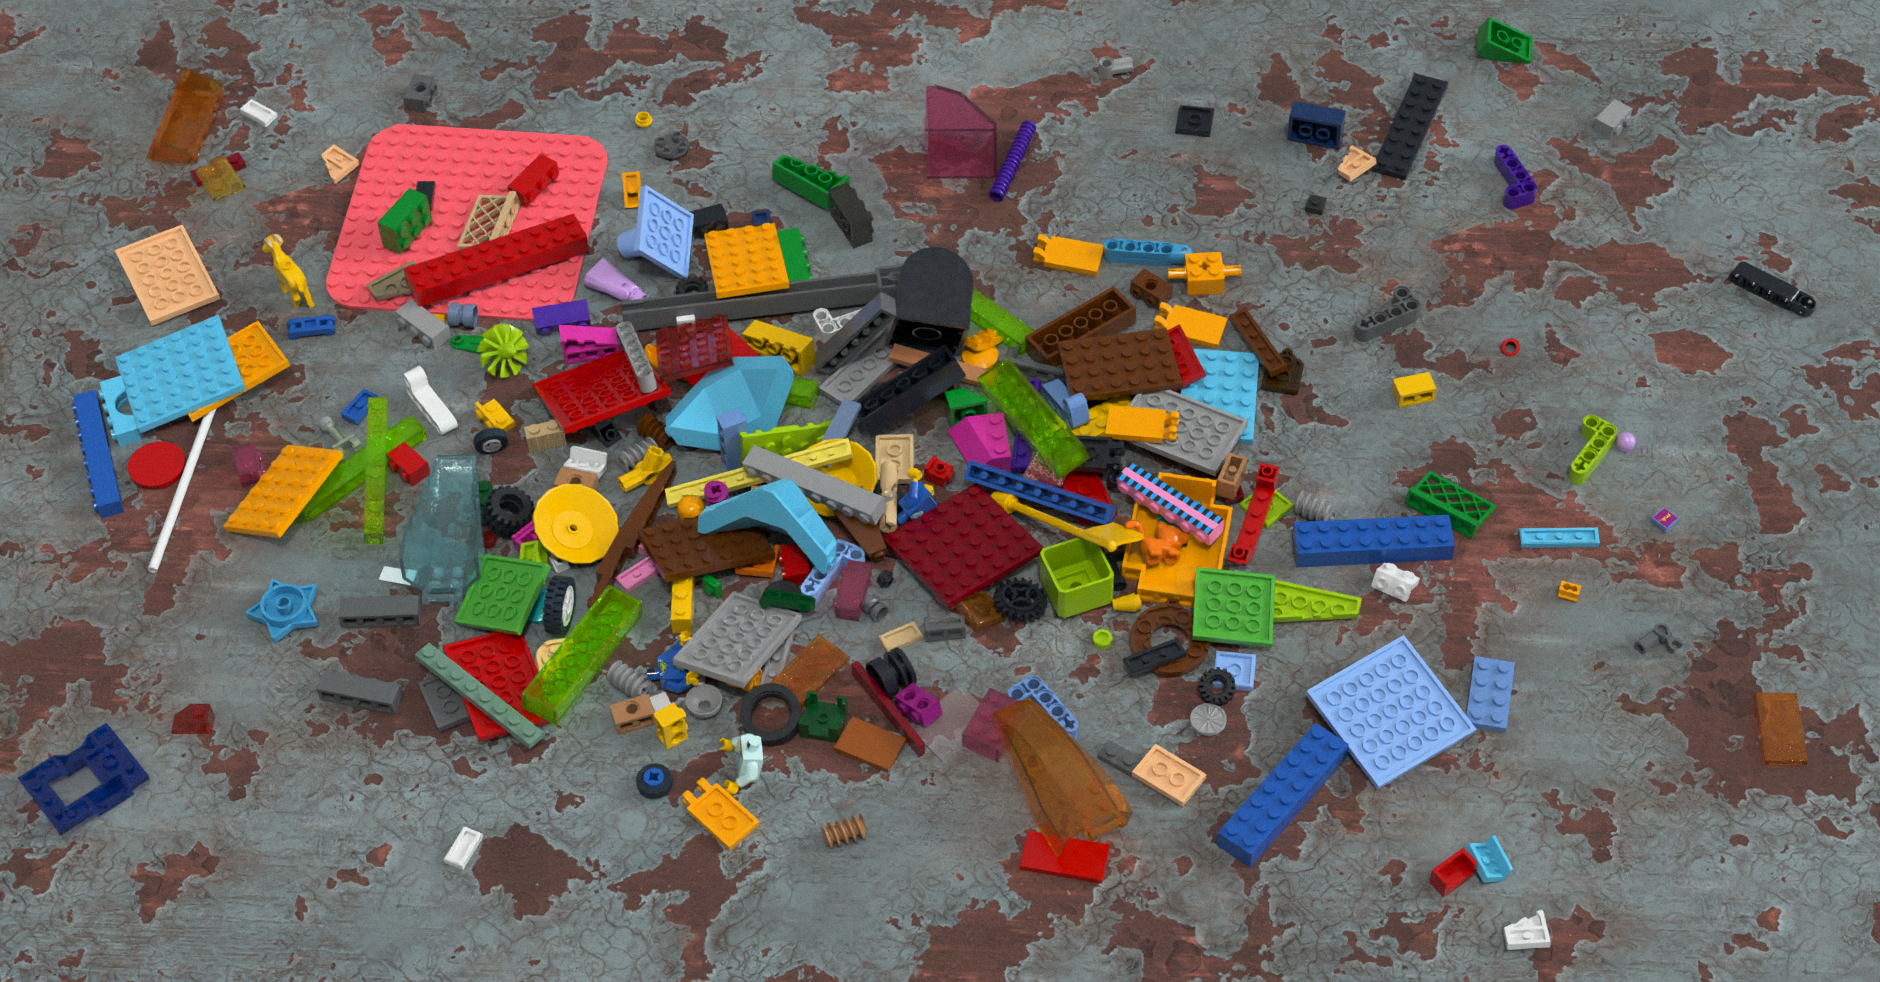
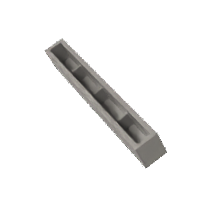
M756 445L752 447L742 462L746 470L745 472L750 477H758L767 484L783 478L794 481L805 497L810 498L814 503H822L831 510L837 509L842 511L846 516H854L866 524L869 522L876 525L887 508L883 496Z

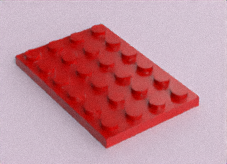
M493 632L443 645L444 654L535 726L556 722V714L523 633L519 636ZM461 696L478 742L510 734Z

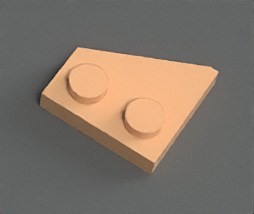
M332 145L321 154L334 184L359 165L358 159L335 145Z

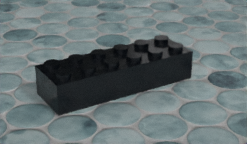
M944 344L856 401L861 404L857 417L872 438L875 435L881 434L889 426L896 424L901 418L912 414L915 409L927 404L938 394L944 393L952 385L961 382L966 377V374L946 344Z

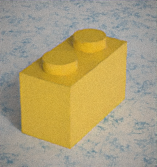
M1429 372L1393 379L1392 393L1399 408L1435 401L1437 388Z

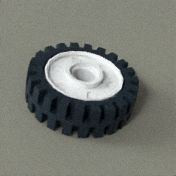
M554 575L549 581L545 594L546 600H544L545 607L543 608V626L547 633L565 635L569 631L576 603V583L573 577Z

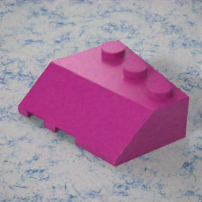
M1004 413L968 416L948 430L950 438L952 437L955 446L962 453L967 465L969 460H974L1011 471V453Z

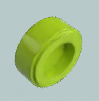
M1105 629L1097 630L1093 634V645L1101 650L1109 648L1112 645V634Z

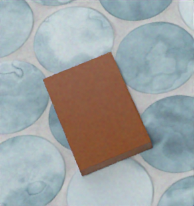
M852 716L835 744L834 751L889 773L907 743V738Z

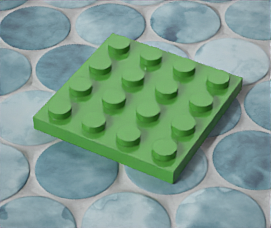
M485 554L454 622L459 626L520 636L549 573L550 565L543 562Z
M1196 567L1192 640L1271 648L1273 643L1275 575Z

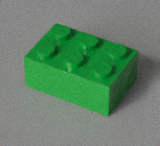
M409 188L382 216L377 224L383 247L401 254L420 235L422 230L431 223L432 216L427 195Z

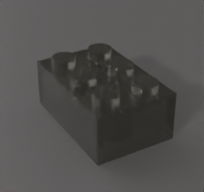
M848 182L828 189L830 215L853 249L872 242V234L874 233L872 227L873 216L870 211L865 209L863 200H859L856 190L851 188Z

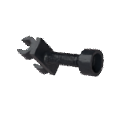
M1123 544L1117 546L1115 552L1105 553L1104 548L1101 547L1114 573L1113 591L1124 590L1127 587L1125 577L1120 575L1117 562L1123 561L1124 558Z

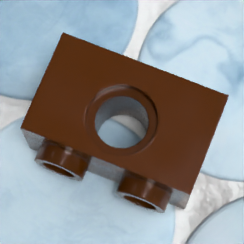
M1144 268L1131 280L1130 293L1134 297L1146 302L1149 306L1159 310L1161 302L1167 303L1172 299L1173 285Z

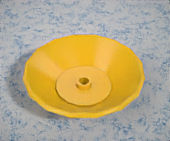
M843 439L823 440L819 443H816L808 447L807 449L818 447L824 444L836 442ZM850 441L853 458L832 463L830 469L824 467L814 468L855 486H863L865 490L870 492L874 491L877 484V465L870 452L856 442ZM807 498L818 514L835 516L826 505L814 503L810 498Z
M561 484L547 490L537 501L533 514L535 533L543 547L555 557L573 564H589L604 558L619 532L617 514L610 502L596 490L580 484Z

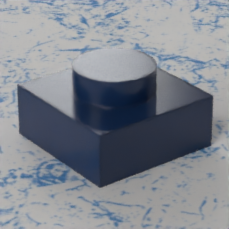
M769 209L751 212L754 227L761 226L764 223L771 224Z

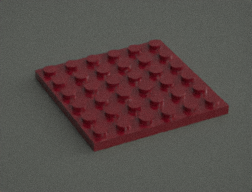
M977 483L945 500L927 513H923L918 518L899 526L894 532L882 536L886 546L948 609L1039 557L1040 552L1044 548Z

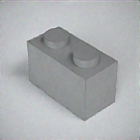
M1614 99L1595 118L1593 131L1609 140L1615 135L1618 136L1622 128L1630 124L1633 108Z

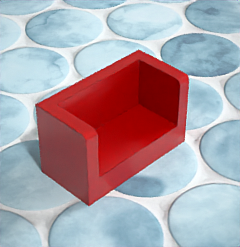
M1462 848L1432 869L1429 883L1445 897L1475 875L1477 861Z

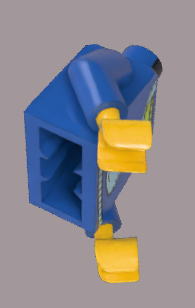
M910 467L908 470V477L913 478V481L910 482L909 492L898 502L903 508L897 514V521L901 525L910 518L914 520L939 505L933 497L935 494L933 486L923 485L921 481L918 482L922 478V472L913 467Z
M682 631L679 636L680 640L669 650L657 657L658 667L647 669L648 680L660 679L663 690L680 694L685 690H691L699 684V680L696 679L699 677L698 673L673 665V657L691 639L690 632Z

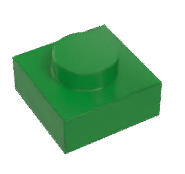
M708 573L702 577L703 590L707 595H712L718 600L723 595L722 584Z

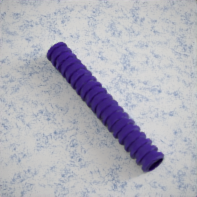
M1026 120L1022 122L991 187L989 196L994 201H1002L1036 131V125L1031 121Z

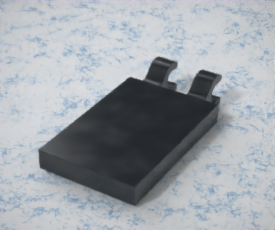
M1056 434L1050 469L1107 473V469L1110 468L1117 472L1122 471L1123 463H1121V457H1110L1112 452L1118 456H1125V443L1122 441L1113 442L1112 437Z

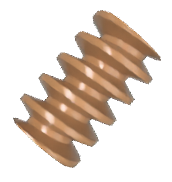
M861 813L859 814V820L855 815H852L851 822L845 817L843 818V824L840 820H836L835 827L831 822L827 823V829L823 824L820 825L824 842L831 849H833L834 842L840 847L843 839L847 844H849L850 837L855 842H857L858 835L863 840L865 839L866 828Z

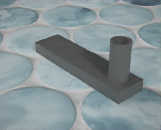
M1010 346L1006 355H999L997 359V372L1001 373V375L1025 380L1040 378L1041 383L1044 384L1058 378L1067 387L1061 367L1016 359L1019 353V349L1016 346Z

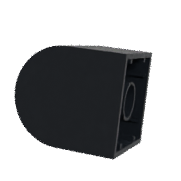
M928 247L914 252L906 259L891 297L896 299V317L887 324L884 346L893 347L895 343L932 353L946 344L953 356H958L970 328L974 286L971 270L959 255L945 248Z

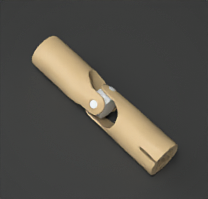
M892 461L883 462L880 473V487L882 489L880 496H883L887 508L879 519V529L886 533L894 532L897 528L896 493L898 465Z

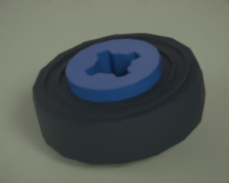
M658 763L648 764L638 772L636 785L640 794L644 797L657 799L670 792L673 785V777L666 766Z

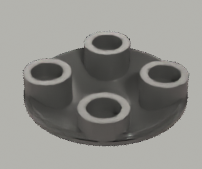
M675 131L672 134L655 139V152L663 158L682 156L689 149V141L686 137L682 136L680 131Z

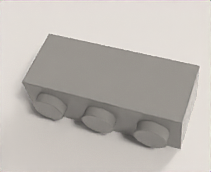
M412 299L395 311L397 324L401 328L408 330L413 337L419 338L427 347L429 346L436 350L451 338L448 325L422 306L418 307L417 303Z

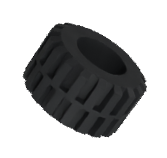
M506 485L505 488L499 486L498 489L495 488L489 494L482 511V519H484L485 526H489L488 529L494 531L495 535L498 536L500 534L504 538H507V536L511 538V536L530 523L535 510L533 507L534 502L530 501L531 497L529 494L526 495L524 490L520 491L516 486L514 488H511L510 485ZM502 509H508L512 511L515 515L508 514L504 512Z

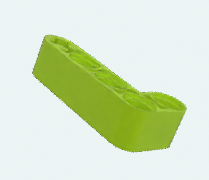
M1595 415L1585 416L1582 422L1581 436L1589 442L1571 464L1569 481L1575 485H1581L1588 479L1615 443L1617 428Z

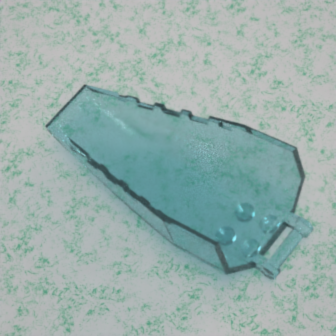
M437 455L431 468L430 476L426 480L425 489L421 491L420 500L414 507L415 512L410 517L404 530L399 563L402 579L423 591V604L454 601L462 603L464 591L481 578L485 555L476 455ZM456 592V594H430V593Z

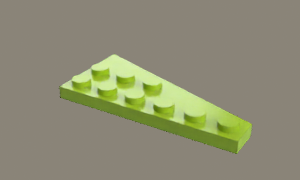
M832 420L823 421L819 425H814L813 422L806 423L804 427H799L798 424L775 427L766 432H762L761 429L754 430V433L751 434L739 432L741 468L744 467L742 462L754 445L781 456L806 450L808 447L821 442Z
M1275 580L1273 622L1358 618L1362 598Z

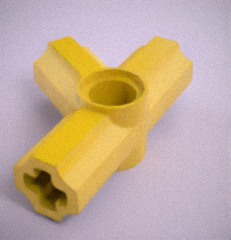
M655 445L649 446L644 459L635 465L634 470L617 478L621 490L628 492L643 483L645 485L652 484L672 461V457L669 453L664 454V451Z

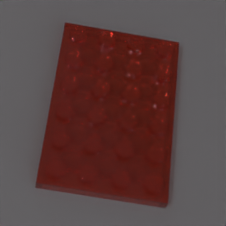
M717 314L708 319L700 318L695 320L694 324L682 323L675 327H662L655 331L660 383L734 365L727 314Z

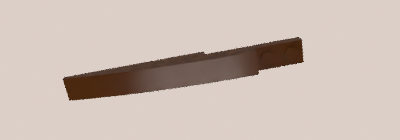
M672 460L637 503L596 571L597 583L594 589L595 592L587 601V608H589L591 617L598 618L616 582L615 577L620 574L626 559L635 560L641 543L637 536V530L651 527L666 497L665 489L670 488L677 474L675 461Z

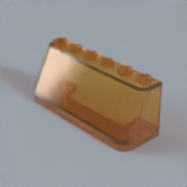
M184 67L146 158L153 161L191 164L192 161L195 162L199 152H196V149H201L204 140L201 137H206L209 127H206V125H211L214 115L211 113H216L219 103L216 101L217 99L221 101L224 93L221 89L224 83Z

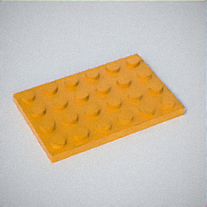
M764 223L756 227L749 225L742 228H729L722 231H710L704 234L717 299L790 288L775 223Z
M259 321L228 337L246 390L187 414L192 422L291 366Z
M287 445L271 463L268 470L260 477V480L250 490L245 499L240 502L234 513L229 516L223 527L228 532L281 538L343 458V453L341 450Z

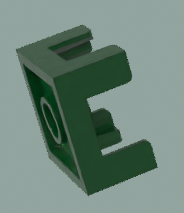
M807 690L805 697L806 710L804 717L800 716L798 722L799 736L837 743L842 734L848 712L847 696L837 695V704L818 701L817 692Z

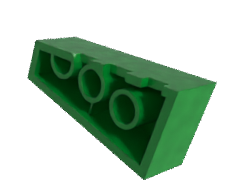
M782 155L772 163V180L826 210L849 193L850 176L843 175L842 177L836 175L835 171L829 170L827 172L821 170L820 166L814 164L806 165L804 164L805 161L787 155Z

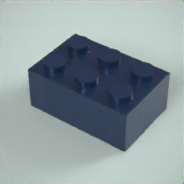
M1294 101L1289 115L1287 140L1339 150L1344 133L1346 111Z

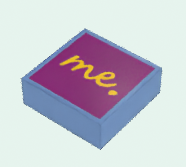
M1665 507L1651 518V522L1665 533L1679 521V517Z

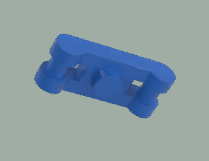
M333 315L290 319L288 320L289 330L287 331V337L295 340L301 336L320 334L332 336L335 334V326H333L335 324V317Z

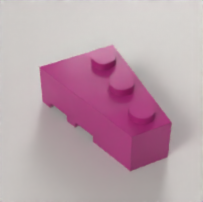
M559 325L565 365L593 361L619 351L616 328Z

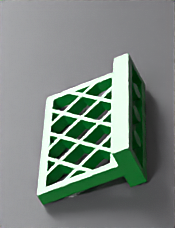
M1431 471L1415 487L1412 486L1408 490L1405 501L1406 505L1427 516L1449 515L1452 529L1470 539L1475 537L1477 530L1496 510L1497 506ZM1432 479L1438 484H1429L1428 480ZM1440 489L1441 493L1433 494L1432 490ZM1445 489H1451L1454 493H1446ZM1420 490H1427L1428 494H1426V493H1424V492H1422V491H1420ZM1467 497L1471 501L1463 502L1462 498ZM1448 498H1457L1458 502L1450 503ZM1438 499H1444L1445 503L1439 501ZM1478 506H1484L1488 510L1480 511ZM1465 507H1474L1475 511H1466Z

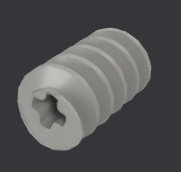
M646 437L645 441L640 440L638 444L634 443L632 448L627 447L625 451H619V462L626 473L629 472V467L634 470L635 464L644 459L649 446L655 445L658 447L656 442L651 437Z
M1301 491L1295 504L1296 514L1302 513L1304 518L1309 516L1311 521L1315 519L1316 521H1331L1335 519L1338 513V506L1332 510V503H1329L1326 507V500H1322L1319 504V497L1316 496L1314 500H1311V493L1304 497L1305 491Z
M621 660L614 662L607 673V681L622 692H625L626 695L631 696V698L646 695L652 686L651 680H646L645 676H640L639 672H634L633 668H628V665L626 663L622 664Z

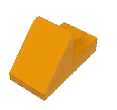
M640 171L623 172L622 182L625 208L638 207L641 187Z

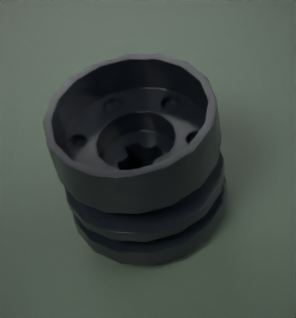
M894 647L890 652H885L883 659L876 657L865 665L868 674L889 699L899 693V688L904 690L910 684L917 683V677L911 662L898 647Z

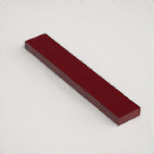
M855 661L851 663L852 676L899 734L907 738L908 745L918 757L925 754V742L860 662Z

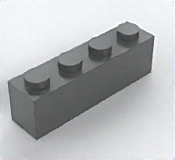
M419 595L341 598L338 617L342 628L420 626L422 604Z
M325 670L317 686V692L322 701L391 715L396 714L403 698L401 686L395 682L360 677L356 674H345L337 670Z

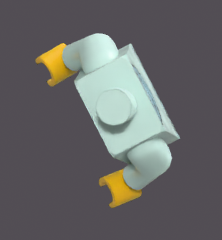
M747 733L732 738V741L721 738L719 743L724 744V746L720 750L731 752L735 747L737 779L736 782L726 780L723 786L727 787L725 790L729 794L734 795L739 787L742 788L750 782H758L763 764L761 737Z

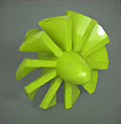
M510 324L493 325L492 328L485 331L481 335L484 338L477 348V352L483 351L480 355L482 368L493 357L494 361L487 368L490 375L496 377L497 363L499 361L501 363L500 378L510 376L505 366L506 361L514 376L517 375L522 365L511 360V358L523 364L527 363L526 349L529 348V345L522 336L523 332Z

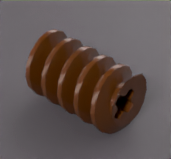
M651 413L644 414L639 420L637 432L644 438L651 437L664 452L671 449L676 442L672 436L669 437L665 431L666 425H663V422L658 421V418L653 417Z

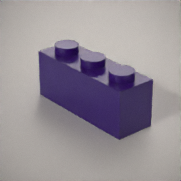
M587 299L532 308L536 334L549 335L551 332H560L559 325L591 326Z

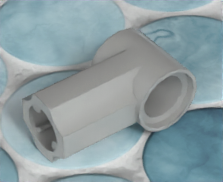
M1105 56L1099 60L1098 76L1104 80L1111 79L1113 74L1133 71L1131 57L1113 59Z

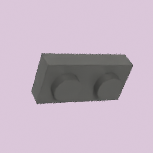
M1110 740L1107 741L1098 753L1099 760L1130 777H1133L1132 771L1143 759Z

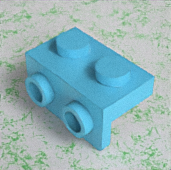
M1490 836L1485 843H1469L1465 848L1477 861L1476 870L1483 883L1504 881L1513 870L1496 836Z

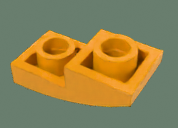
M987 328V330H979L978 334L973 335V337H965L963 344L975 351H981L996 346L1002 342L1003 337L997 335V331Z

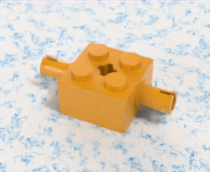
M1221 252L1187 253L1184 258V268H1167L1168 280L1184 279L1186 281L1187 295L1224 294L1225 277H1240L1241 265L1224 266Z

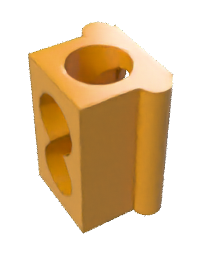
M1561 581L1557 597L1577 602L1581 586Z

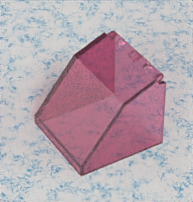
M935 84L934 86H927L925 132L931 135L928 136L927 179L996 178L998 175L997 123L962 92Z

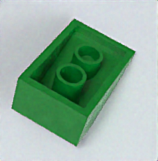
M1488 17L1478 28L1476 54L1492 61L1530 64L1533 37Z

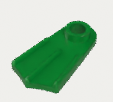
M455 335L450 339V345L454 349L481 355L483 351L477 352V348L484 337L481 335Z

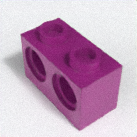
M914 683L895 696L896 708L899 712L924 728L943 714L939 699Z

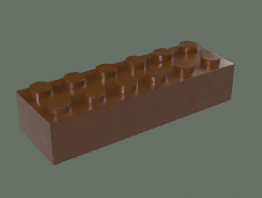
M1113 286L1025 336V351L1037 363L1058 367L1061 365L1057 350L1058 341L1117 334L1136 323V308Z

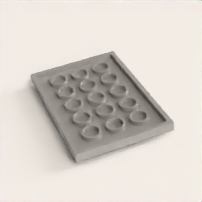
M1171 390L1136 394L1128 407L1166 410V414L1172 411L1179 412L1176 441L1163 439L1162 443L1124 441L1216 476L1226 461L1229 452L1233 450L1247 428L1248 420Z
M732 592L673 657V665L744 688L802 621V614L771 605L763 608L760 606L759 600Z

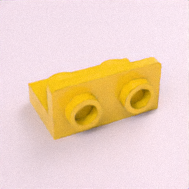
M495 399L484 405H481L478 401L474 403L476 409L474 414L479 421L482 420L486 429L501 428L506 432L516 426L515 421Z

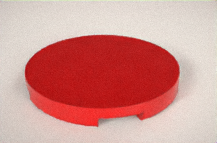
M165 441L152 442L140 447L132 454L128 462V473L133 483L141 488L159 487V489H162L180 479L186 460L182 450L175 444Z

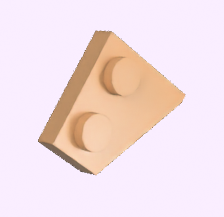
M1353 145L1350 146L1348 156L1345 155L1343 163L1338 168V175L1350 182L1376 165V158Z

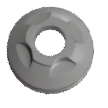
M709 684L697 685L689 690L686 695L687 709L696 717H711L721 709V692L715 686ZM708 703L711 707L703 711L699 709V706Z

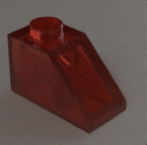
M189 704L174 715L171 733L212 734L215 716L211 705Z

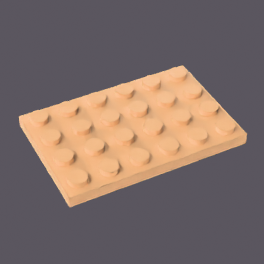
M183 224L115 250L151 326L220 299Z

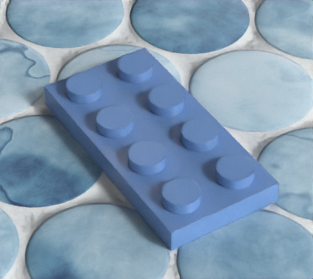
M1474 657L1466 716L1475 728L1506 733L1515 662Z

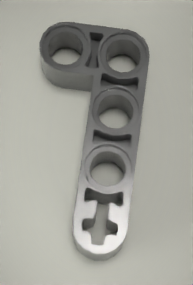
M1397 286L1394 289L1391 306L1357 320L1355 338L1360 342H1367L1415 322L1419 317V300L1408 287Z

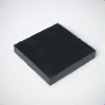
M1180 105L1175 134L1210 137L1214 108Z

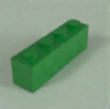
M799 228L777 231L789 282L813 279L812 274L808 273V271H811L810 262L805 260V258H808L806 247L803 248L802 246L805 245L804 235H800Z

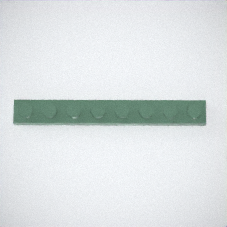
M428 643L415 653V659L529 749L544 737L542 730L432 644Z

